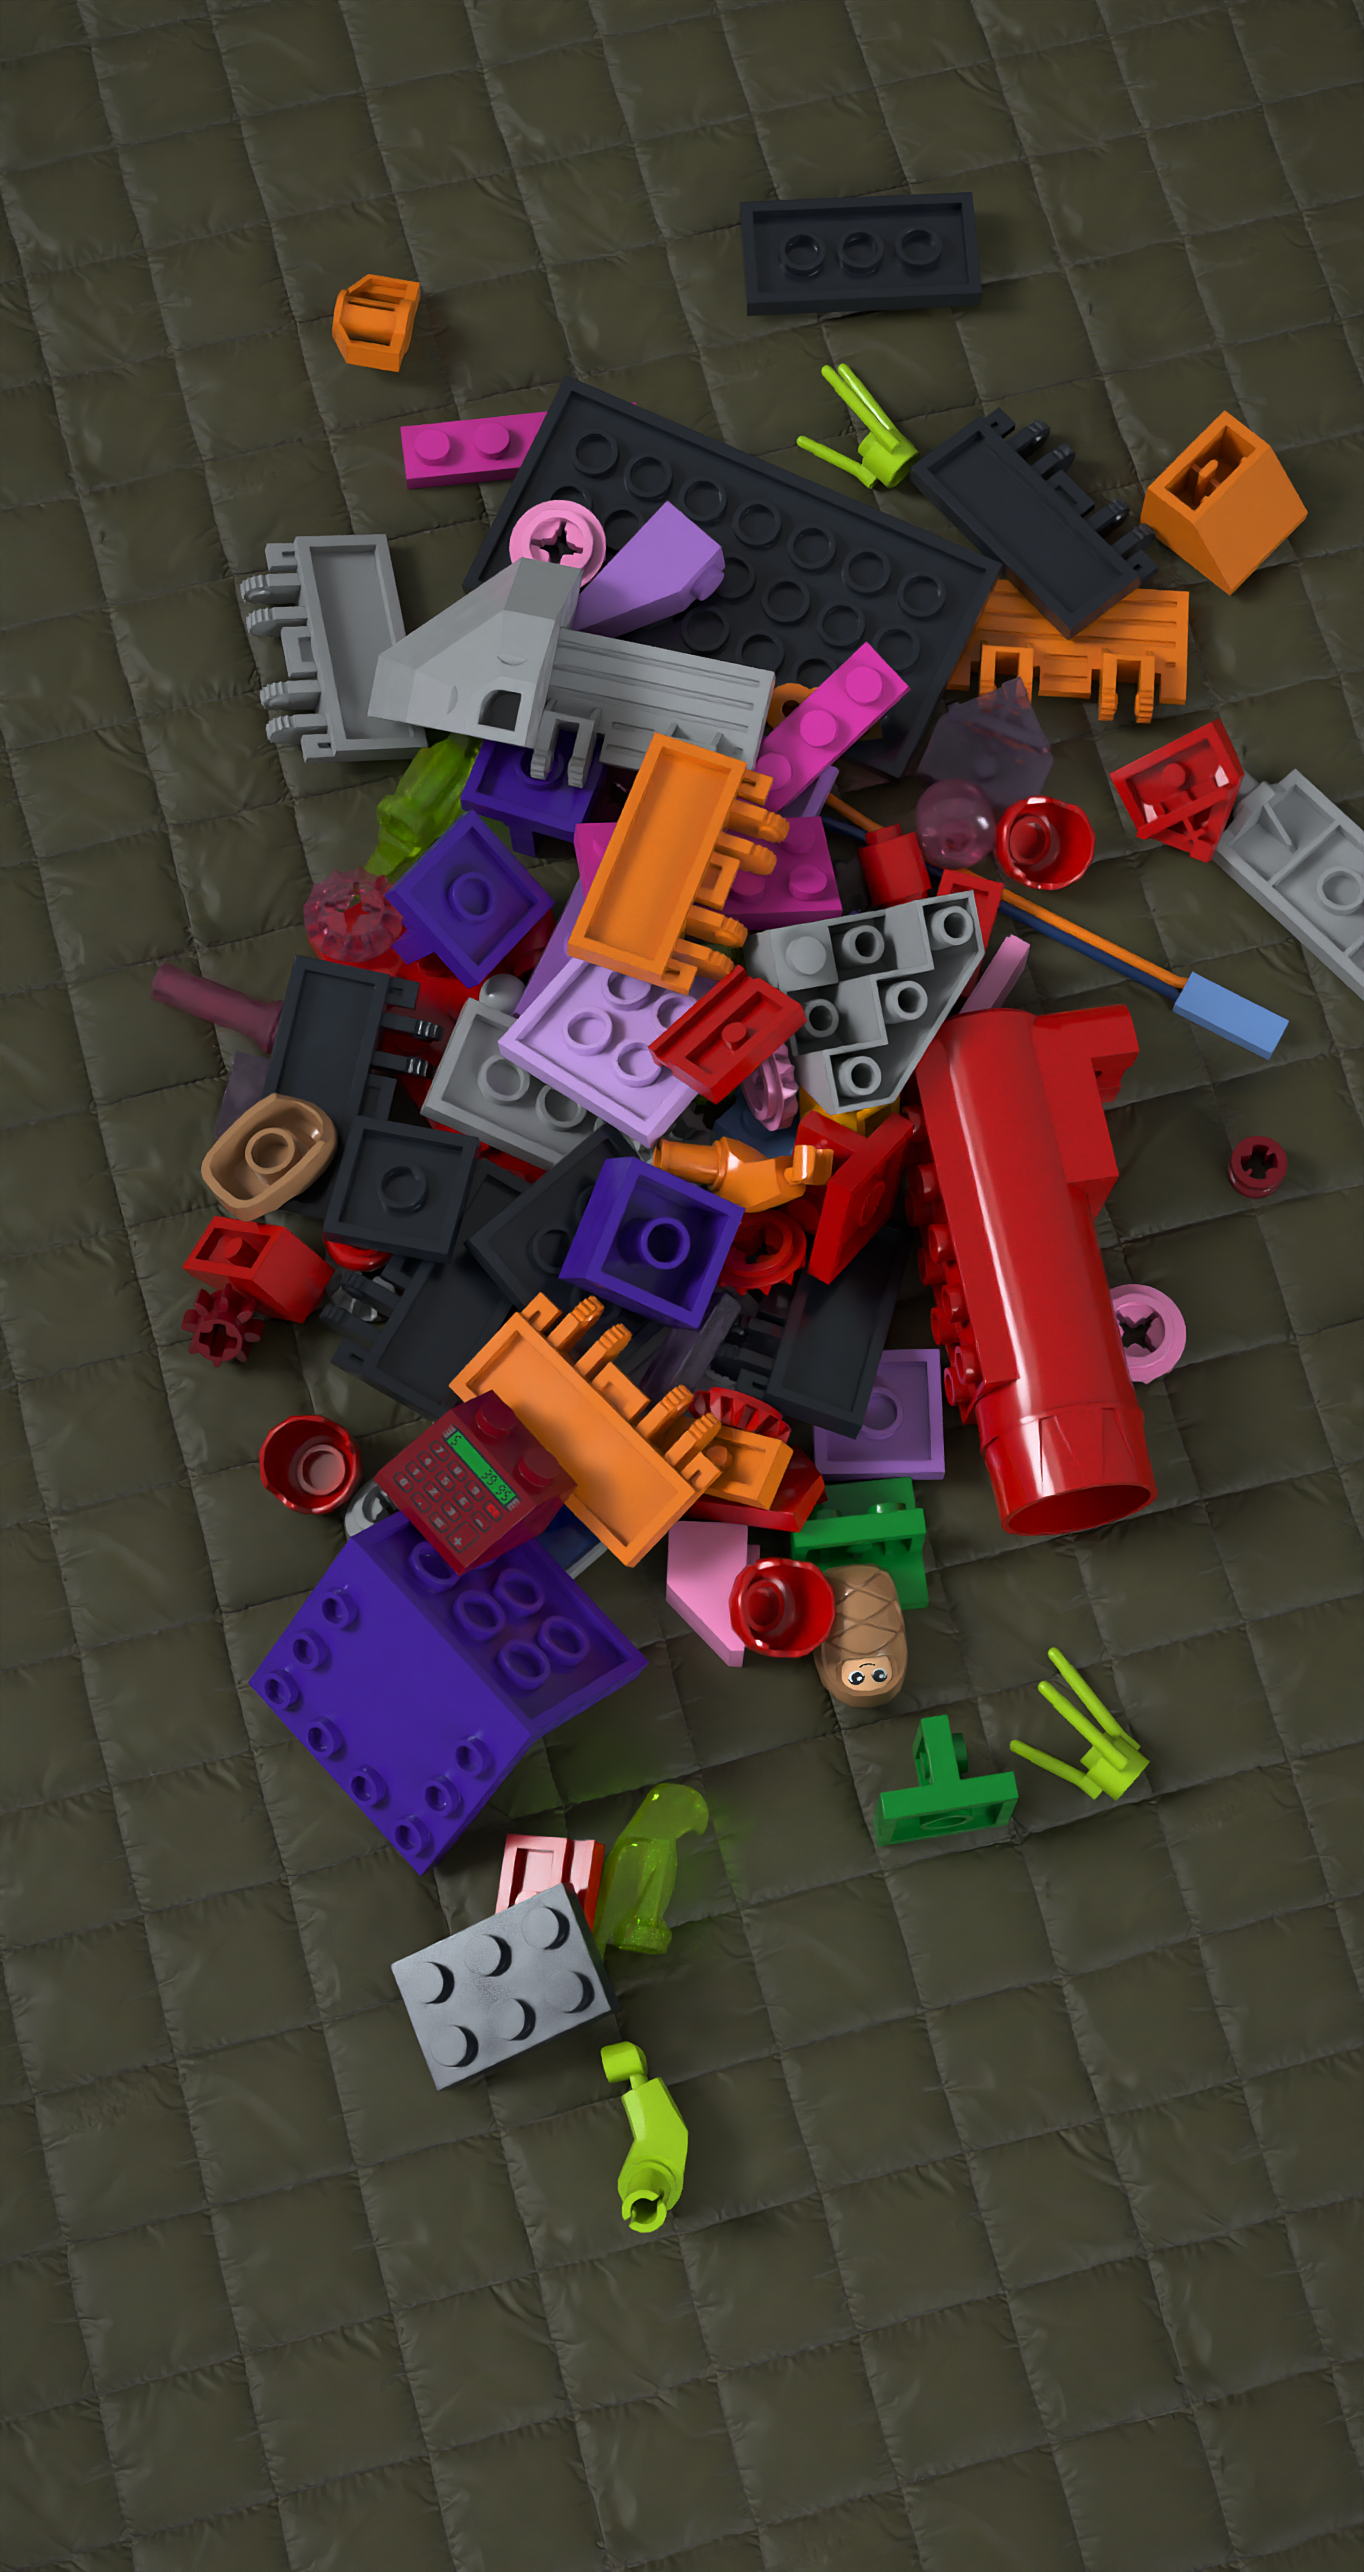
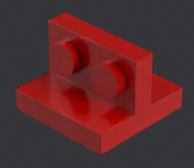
M811 1110L799 1122L794 1148L795 1145H810L816 1149L834 1150L832 1175L828 1185H806L803 1196L780 1205V1212L789 1215V1217H792L799 1223L803 1230L816 1236L807 1271L808 1274L830 1284L892 1216L915 1125L914 1122L892 1112L868 1138L814 1110Z

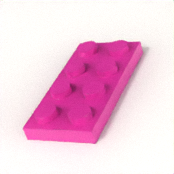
M821 816L782 817L786 818V822H789L788 826H790L784 842L780 841V843L766 842L764 839H757L728 829L727 834L754 842L756 845L767 847L768 850L773 851L777 859L771 875L760 876L749 871L738 870L722 911L698 903H694V905L725 915L727 918L738 920L739 923L744 924L747 930L776 929L841 917L843 910ZM617 822L576 824L573 841L584 900L588 895Z

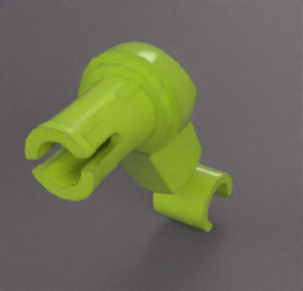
M624 2041L604 2046L601 2049L602 2062L609 2083L612 2084L630 2079L632 2090L621 2097L634 2141L618 2178V2192L623 2201L622 2217L624 2221L632 2215L629 2227L641 2233L652 2232L664 2223L667 2211L672 2209L680 2198L683 2189L689 2131L662 2078L657 2077L650 2081L646 2076L648 2074L647 2060L643 2050L633 2043Z

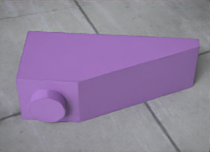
M667 500L579 594L572 630L615 638L685 611L696 598L699 601L707 599L717 589L724 577L722 570L725 568L722 547Z

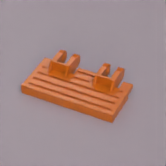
M999 579L946 690L969 691L970 672L979 673L977 712L991 713L992 707L996 702L995 674L1016 675V686L1013 693L1015 714L1029 716L1033 676L1039 677L1038 696L1090 699L1091 680L1099 681L1098 719L1113 721L1118 705L1116 682L1137 683V694L1134 701L1136 722L1150 724L1154 704V684L1159 685V703L1185 705L1189 592L1137 588L1068 641L1009 580Z
M655 732L568 940L567 955L686 996L689 995L696 976L709 978L711 981H721L735 968L734 962L730 960L731 958L719 953V951L715 952L710 948L683 939L685 934L717 945L721 944L724 947H730L731 949H738V947L744 945L748 935L744 924L739 923L738 920L727 918L725 915L695 906L694 903L722 911L738 870L749 871L760 876L771 875L777 862L773 851L768 850L767 847L756 845L754 842L727 834V830L730 829L757 839H764L766 842H784L790 829L786 818H782L780 814L768 812L767 809L737 800L738 797L764 806L773 784V777L747 769V762Z
M540 1292L521 1313L515 1312L448 1386L464 1402L493 1389L578 1484L564 1504L625 1566L634 1568L723 1473L704 1452H701L714 1436L718 1434L722 1423L712 1413L703 1415L666 1452L657 1443V1440L688 1409L693 1401V1394L684 1385L675 1387L635 1426L632 1422L652 1400L613 1363L631 1340V1332L622 1323H618L616 1326L608 1329L583 1357L576 1362L568 1352L598 1321L605 1307L594 1296L585 1298L546 1337L543 1333L563 1312L544 1293Z

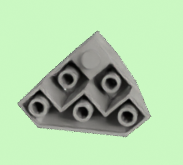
M521 557L379 655L367 716L534 749L545 706L560 627L572 630L584 570Z
M973 890L915 900L877 911L766 930L747 936L742 946L747 975L753 979L761 978L802 1005L807 1022L784 1044L788 1047L790 1063L795 1066L793 1072L795 1080L829 1115L894 1103L985 955Z

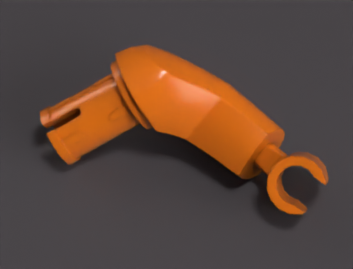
M724 1136L713 1142L712 1146L669 1141L660 1138L659 1142L655 1145L652 1166L687 1182L706 1184L708 1190L712 1191L713 1194L745 1208L744 1212L753 1213L803 1196L806 1185H828L832 1175L834 1150L816 1149L810 1145H795L794 1157L782 1155L768 1159L756 1148L740 1140Z

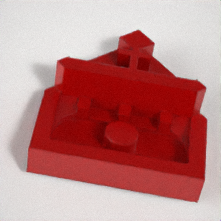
M1220 717L1109 774L1136 829H1138L1136 837L1144 840L1152 838L1190 853L1189 857L1205 863L1212 860L1245 775Z
M797 1444L788 1445L794 1451L769 1510L703 1493L683 1514V1517L799 1533L815 1504L828 1501L821 1473Z

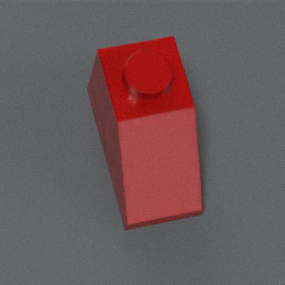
M220 1216L213 1217L182 1266L191 1276L217 1290H223L225 1285L229 1283L234 1291L242 1294L246 1299L255 1297L257 1302L254 1310L267 1317L303 1323L308 1314L319 1306L324 1296V1288L336 1271L286 1227L252 1221L244 1222L239 1219Z

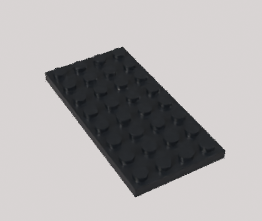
M566 375L471 565L462 588L465 594H469L512 564L509 551L512 531L518 520L528 510L538 504L552 500H566L582 505L595 515L603 528L606 538V561L603 562L597 573L598 575L668 500L722 547L725 568L722 570L724 573L723 580L707 599L699 601L696 598L685 611L620 635L614 639L772 671L776 676L774 689L787 683L800 684L808 689L819 687L867 641L911 690L880 718L883 738L857 741L839 759L900 785L1001 576L1003 564ZM562 528L561 536H557V541L554 545L540 547L542 550L549 552L551 563L560 564L563 555L577 553L576 550L568 547L565 528ZM588 582L580 588L579 594L586 588V586L590 582Z

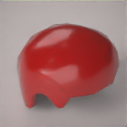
M1028 796L1027 799H1019L1007 807L996 827L995 856L1007 876L1015 880V882L1035 889L1060 890L1080 880L1094 859L1096 835L1086 813L1078 805L1050 796Z
M320 1415L290 1416L269 1431L259 1451L260 1478L265 1489L272 1493L286 1507L304 1515L333 1513L353 1499L364 1475L361 1449L354 1437L337 1422Z
M768 1557L757 1559L754 1564L746 1565L736 1576L728 1599L730 1623L733 1632L749 1650L769 1657L798 1658L808 1655L827 1640L836 1618L834 1589L822 1571L813 1563L793 1559Z

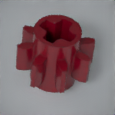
M229 1283L225 1285L223 1290L215 1291L211 1295L202 1288L198 1290L194 1301L195 1309L186 1310L181 1323V1329L195 1333L190 1344L189 1353H200L206 1359L213 1361L214 1367L217 1368L220 1367L222 1362L229 1361L234 1357L243 1363L246 1362L252 1347L250 1342L260 1341L265 1324L259 1319L251 1318L257 1299L255 1297L246 1299L242 1294L234 1291Z

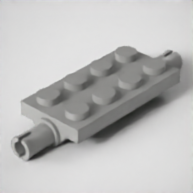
M1243 768L1245 775L1232 808L1234 810L1232 814L1234 820L1222 833L1212 860L1364 1001V831L1296 768L1279 783L1271 785L1267 781H1263L1260 784Z

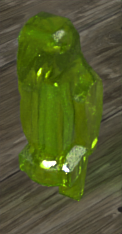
M450 732L445 740L436 743L431 748L422 747L401 778L395 794H386L376 807L377 823L381 825L377 833L379 844L349 888L348 894L361 902L377 893L405 863L415 861L451 823L462 808L460 797L484 739Z
M659 1783L647 1794L638 1811L609 1853L600 1886L592 1933L602 1961L605 1947L609 1940H613V1946L621 1950L653 1955L666 1954L672 1933L662 1918L671 1901L676 1885L678 1870L676 1840L685 1832L694 1829L698 1836L702 1835L707 1828L709 1819L707 1803L701 1794L690 1786L676 1783Z

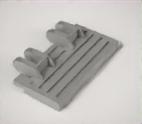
M386 534L296 536L294 543H268L265 548L269 572L295 571L296 573L267 574L265 576L260 574L259 576L247 577L240 584L242 600L249 602V604L255 603L256 605L258 603H294L295 607H273L272 609L267 607L266 609L254 610L253 613H249V616L246 617L248 633H251V636H261L262 638L264 636L281 637L289 679L316 678V680L273 682V684H267L266 687H262L260 699L264 709H269V711L280 709L283 711L315 710V714L279 716L278 718H273L272 721H268L269 724H266L268 740L271 743L274 742L275 744L282 745L285 743L301 744L305 764L423 758L428 748L424 727L367 716L378 657L385 650L406 637Z
M560 627L545 706L532 755L531 777L546 780V777H548V773L553 766L554 752L560 730L577 733L573 754L567 770L568 785L583 788L585 786L597 737L604 739L599 759L600 764L638 772L653 735L657 732L747 762V769L753 771L755 770L776 681L775 673Z

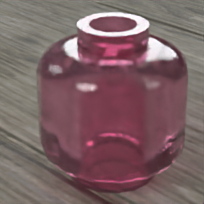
M961 778L944 779L928 787L919 798L914 814L916 833L920 848L927 859L940 867L956 870L971 867L986 857L993 847L997 832L992 801L982 787L971 780Z

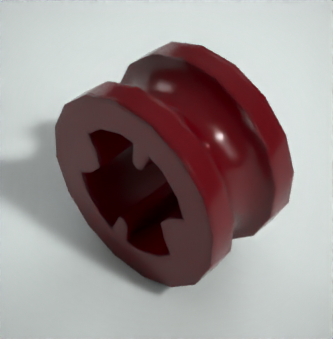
M1259 1135L1247 1137L1239 1142L1232 1152L1227 1168L1229 1183L1237 1193L1246 1198H1267L1276 1192L1286 1174L1288 1164L1286 1153L1279 1143L1269 1137ZM1250 1156L1263 1157L1262 1166L1268 1163L1271 1164L1272 1168L1267 1170L1264 1179L1250 1177L1252 1169L1246 1172L1242 1169V1167L1247 1166Z

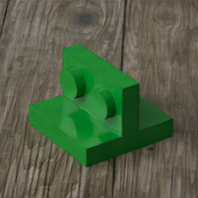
M911 1476L826 1485L824 1489L828 1501L815 1504L799 1533L786 1531L790 1559L813 1563L822 1572L829 1568L848 1564L873 1563L882 1566L893 1578L902 1610L927 1608L929 1598L922 1555L926 1527L923 1508L916 1509Z
M948 1714L921 1718L912 1746L919 1787L880 1793L872 1819L877 1847L1007 1826L1019 1798L1014 1771L963 1779L962 1773L968 1772L969 1766L962 1732L951 1734Z

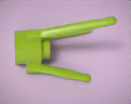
M842 363L838 366V373L841 377L831 366H823L821 373L871 431L858 448V453L863 457L862 464L806 436L798 437L797 445L856 476L869 489L874 487L879 480L889 489L895 487L910 473V467L918 462L921 453L899 432L847 364Z
M1052 1647L1048 1651L1049 1658L1103 1727L1105 1733L1102 1734L1049 1682L1041 1681L1038 1685L1039 1692L1093 1745L1080 1760L1089 1771L1086 1774L1019 1740H1012L1010 1742V1750L1077 1785L1093 1800L1104 1791L1114 1801H1117L1150 1761L1138 1751L1141 1745L1120 1727L1058 1648Z

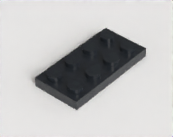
M972 192L740 202L739 217L747 316L980 306L982 287Z

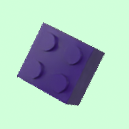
M635 1157L605 1159L558 1278L668 1328L699 1329L745 1208Z

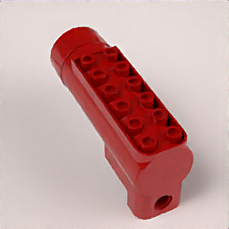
M1125 1004L1035 1015L1031 1012L1015 1008H990L947 1017L900 1092V1115L915 1123L904 1165L910 1189L905 1190L904 1194L905 1212L909 1225L911 1227H919L923 1248H919L917 1253L919 1275L924 1286L932 1285L936 1307L931 1309L932 1333L935 1343L938 1346L945 1345L950 1367L944 1370L946 1396L951 1406H959L963 1426L978 1424L981 1442L980 1453L981 1457L985 1460L990 1475L1001 1528L1013 1535L1047 1536L1097 1527L1140 1511L1151 1504L1158 1496V1489L1144 1435L1143 1424L1145 1417L1143 1410L1139 1407L1131 1380L1094 1225L1096 1217L1119 1177L1102 1103L1115 1100L1122 1087L1120 1082L1127 1067L1133 1066L1140 1052L1132 1017Z

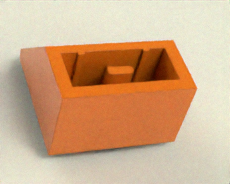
M1224 410L1147 488L1139 525L1147 523L1156 532L1155 537L1230 596L1306 519L1308 512L1272 447Z

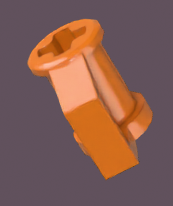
M367 274L348 289H342L339 292L334 310L332 335L346 364L399 372L403 356L407 353L410 345L414 318L420 301L419 282Z

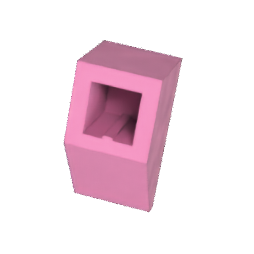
M677 1521L669 1529L666 1601L729 1667H742L744 1647L746 1646L731 1629L728 1599L736 1576L746 1565L754 1564L757 1559H760V1545L747 1544V1525L724 1522Z

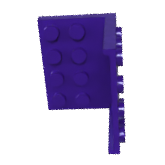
M400 1510L350 1537L248 1683L414 1870L422 1876L440 1863L535 1740L636 1679L649 1661L535 1538L458 1576Z

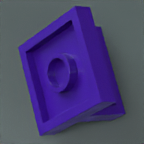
M564 730L559 731L553 766L546 780L531 777L530 768L534 749L484 739L460 797L462 810L468 812L473 809L477 815L503 822L504 826L509 827L513 851L534 858L538 854L545 835L574 843L576 824L588 822L609 768L608 765H603L599 762L604 739L597 737L589 774L583 788L568 785V764L573 754L577 733Z
M473 809L461 815L384 894L387 900L404 917L401 923L407 929L391 946L408 965L435 952L467 989L478 985L555 904V901Z

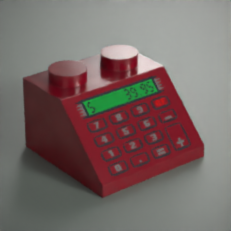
M493 1389L451 1408L380 1469L374 1477L375 1482L458 1576L542 1534L578 1486L558 1463L557 1459L546 1450Z

